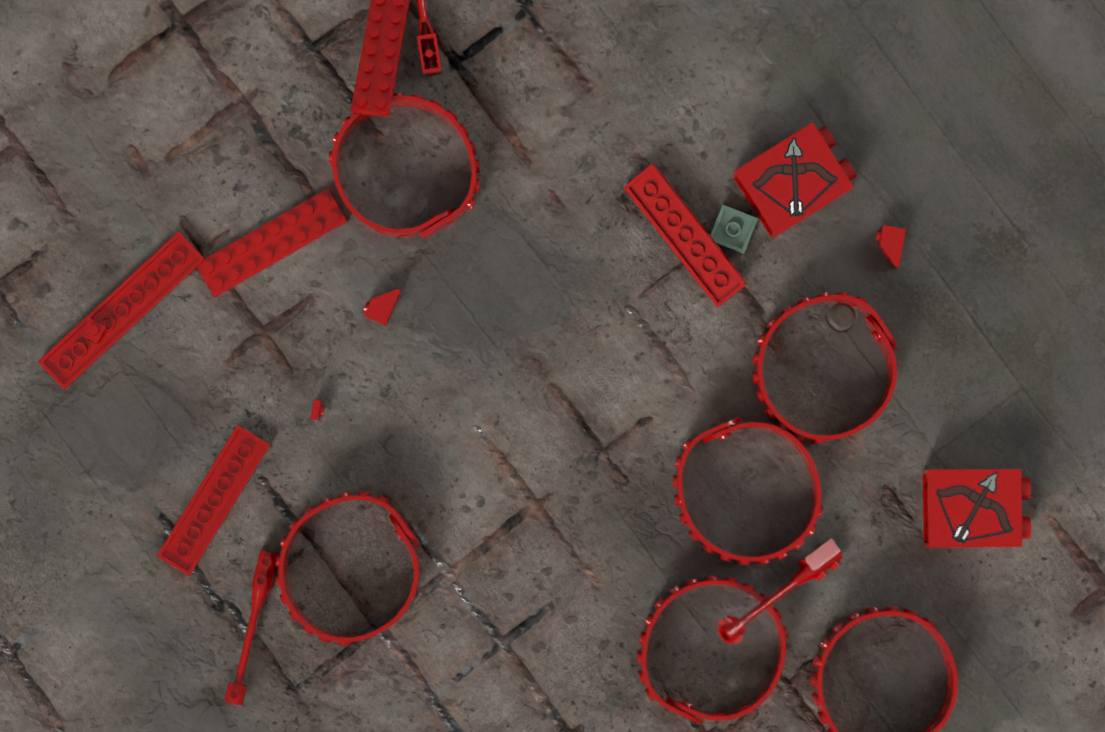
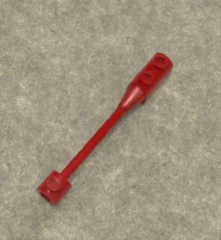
M417 0L420 16L417 41L423 76L442 74L436 33H434L430 20L427 17L425 0Z
M833 539L827 540L797 562L800 570L792 577L791 581L742 618L732 617L729 614L717 623L719 625L718 633L722 640L728 644L733 642L736 645L744 639L742 635L746 631L744 625L794 587L810 580L817 579L820 581L828 575L826 570L830 568L833 571L841 565L839 560L842 559V553Z
M262 549L259 552L251 585L252 610L235 681L228 682L224 698L225 702L243 705L247 686L242 684L259 610H261L268 592L272 590L277 569L276 559L277 555H280L279 553Z

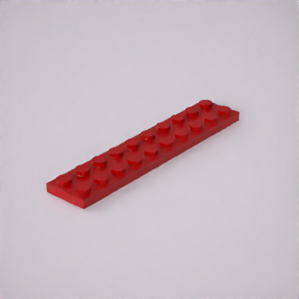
M178 231L43 356L38 363L63 390H66L189 276L205 258ZM89 317L107 327L98 344L80 334Z

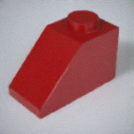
M883 225L881 230L877 229L875 240L878 241V247L890 265L897 269L900 265L906 229Z
M396 289L372 298L370 302L367 301L363 312H365L364 317L387 326L402 291Z

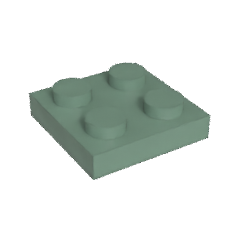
M722 205L710 236L718 245L744 255L758 218Z

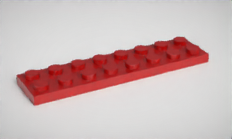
M410 0L370 1L351 113L390 117Z
M654 163L623 187L717 308L748 284Z
M326 189L205 258L197 268L212 295L216 298L347 223V220L330 190Z
M237 425L156 557L187 576H191L271 445Z

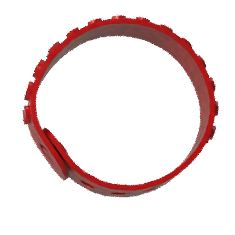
M394 93L391 108L415 107L424 109L438 115L449 123L458 133L467 149L471 162L472 178L468 195L457 210L451 208L441 214H436L422 225L413 228L391 229L374 224L353 208L344 192L340 178L342 149L354 129L371 115L355 113L351 117L348 116L341 125L343 127L339 133L336 132L333 137L334 147L333 151L329 152V162L332 165L337 190L351 213L374 232L395 238L420 235L422 239H427L455 223L468 210L471 211L476 203L474 197L476 193H479L481 184L480 179H477V173L481 172L479 159H474V155L477 154L473 141L469 142L467 138L469 137V132L464 124L460 125L457 122V116L449 109L447 111L441 107L442 104L433 99L428 101L423 99V96L417 94L403 96V93Z
M829 292L819 293L813 299H810L808 296L797 302L798 305L795 307L789 305L780 312L782 315L780 318L774 317L766 326L768 331L766 334L762 333L757 342V345H759L758 351H755L753 354L752 363L755 364V371L751 375L752 384H756L757 391L755 396L758 403L762 402L765 407L764 413L769 419L773 418L778 423L777 427L790 432L796 439L802 442L807 439L811 440V444L823 445L825 441L852 435L869 426L885 410L896 386L897 365L894 350L897 349V344L877 312L867 304L866 299L857 296V298L851 297L847 292H837L835 295H829ZM833 302L847 304L866 315L865 322L871 335L883 351L887 367L886 387L876 409L859 425L836 435L810 434L792 426L772 405L763 382L762 366L765 349L774 330L791 314L816 304Z
M738 417L701 433L693 440L689 438L681 448L684 451L681 456L677 455L674 467H677L676 475L672 476V487H676L677 493L673 495L675 506L680 507L681 513L678 515L682 524H687L690 529L687 533L694 541L699 540L703 544L701 547L711 554L714 551L719 554L718 558L728 562L731 559L738 560L737 564L750 565L754 561H757L759 565L770 563L772 558L776 557L779 560L788 556L789 550H797L805 543L803 541L807 535L811 536L817 527L814 524L817 518L821 517L823 506H821V485L818 472L809 452L792 434L768 423L748 422L728 428V426L742 421L741 417ZM759 428L771 431L792 444L805 462L812 484L810 514L797 536L773 552L757 556H740L717 548L700 534L691 521L685 505L682 475L690 450L702 438L705 443L717 437L720 440L731 435V431L737 429ZM717 431V433L706 437L707 435Z
M351 492L338 494V498L332 500V497L326 498L319 502L320 506L316 508L311 506L303 512L304 516L300 520L295 519L289 527L291 529L288 536H284L280 546L283 548L281 554L277 555L276 566H279L276 584L280 586L282 593L279 595L283 605L288 606L291 618L295 622L299 621L303 625L302 629L310 635L316 634L320 637L319 640L330 643L336 641L339 642V645L350 646L352 642L373 637L398 621L411 606L416 596L421 574L416 547L419 548L422 545L402 515L395 507L388 503L390 499L384 496L372 497L371 492H358V495L351 496ZM352 500L375 502L391 512L388 517L396 528L395 533L400 540L405 541L409 548L414 568L411 592L399 613L380 628L360 635L334 634L310 621L296 604L290 591L287 574L290 550L303 526L323 510Z
M712 575L705 576L704 580L698 581L697 578L685 581L686 585L682 587L676 585L668 590L670 593L665 598L660 597L654 604L655 610L652 614L648 613L644 621L646 628L645 631L640 632L638 640L641 643V650H637V663L641 664V670L638 671L640 682L646 684L647 689L644 691L651 701L655 699L668 710L702 725L703 719L716 721L739 718L759 707L772 693L778 683L785 663L786 638H788L787 628L782 626L780 621L783 617L777 608L769 606L766 609L773 620L777 633V658L767 684L749 703L728 712L710 713L693 708L694 705L684 700L680 702L668 696L664 700L655 692L650 684L646 668V652L652 628L660 613L672 600L684 592L706 585H726L738 588L754 597L759 603L768 598L762 593L760 595L755 593L753 586L745 582L743 585L737 583V579L725 576L724 580L718 579V576Z
M885 606V609L880 610L879 607L865 608V612H853L847 616L848 619L844 622H837L831 628V634L828 637L825 636L820 642L819 646L821 649L818 654L815 653L812 662L814 672L810 673V684L814 688V693H811L814 705L819 708L817 714L820 721L829 727L827 732H839L827 711L822 693V674L827 656L835 642L849 628L866 619L879 616H902L909 618L922 626L936 642L946 667V694L937 716L920 732H938L943 728L956 703L958 675L952 653L942 636L933 628L935 624L928 618L923 617L921 619L917 617V612L909 609H904V612H902L896 606Z

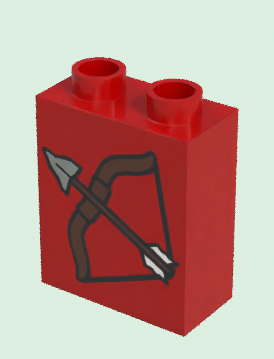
M812 122L741 166L732 174L735 182L772 240L849 193L854 188L851 181L857 178V175L846 158L838 162L830 149L836 146V142L826 126L817 129Z
M1021 469L922 470L923 547H1022V539H1030L1031 519L1030 516H1022V500H1030L1031 483L1029 477H1021Z

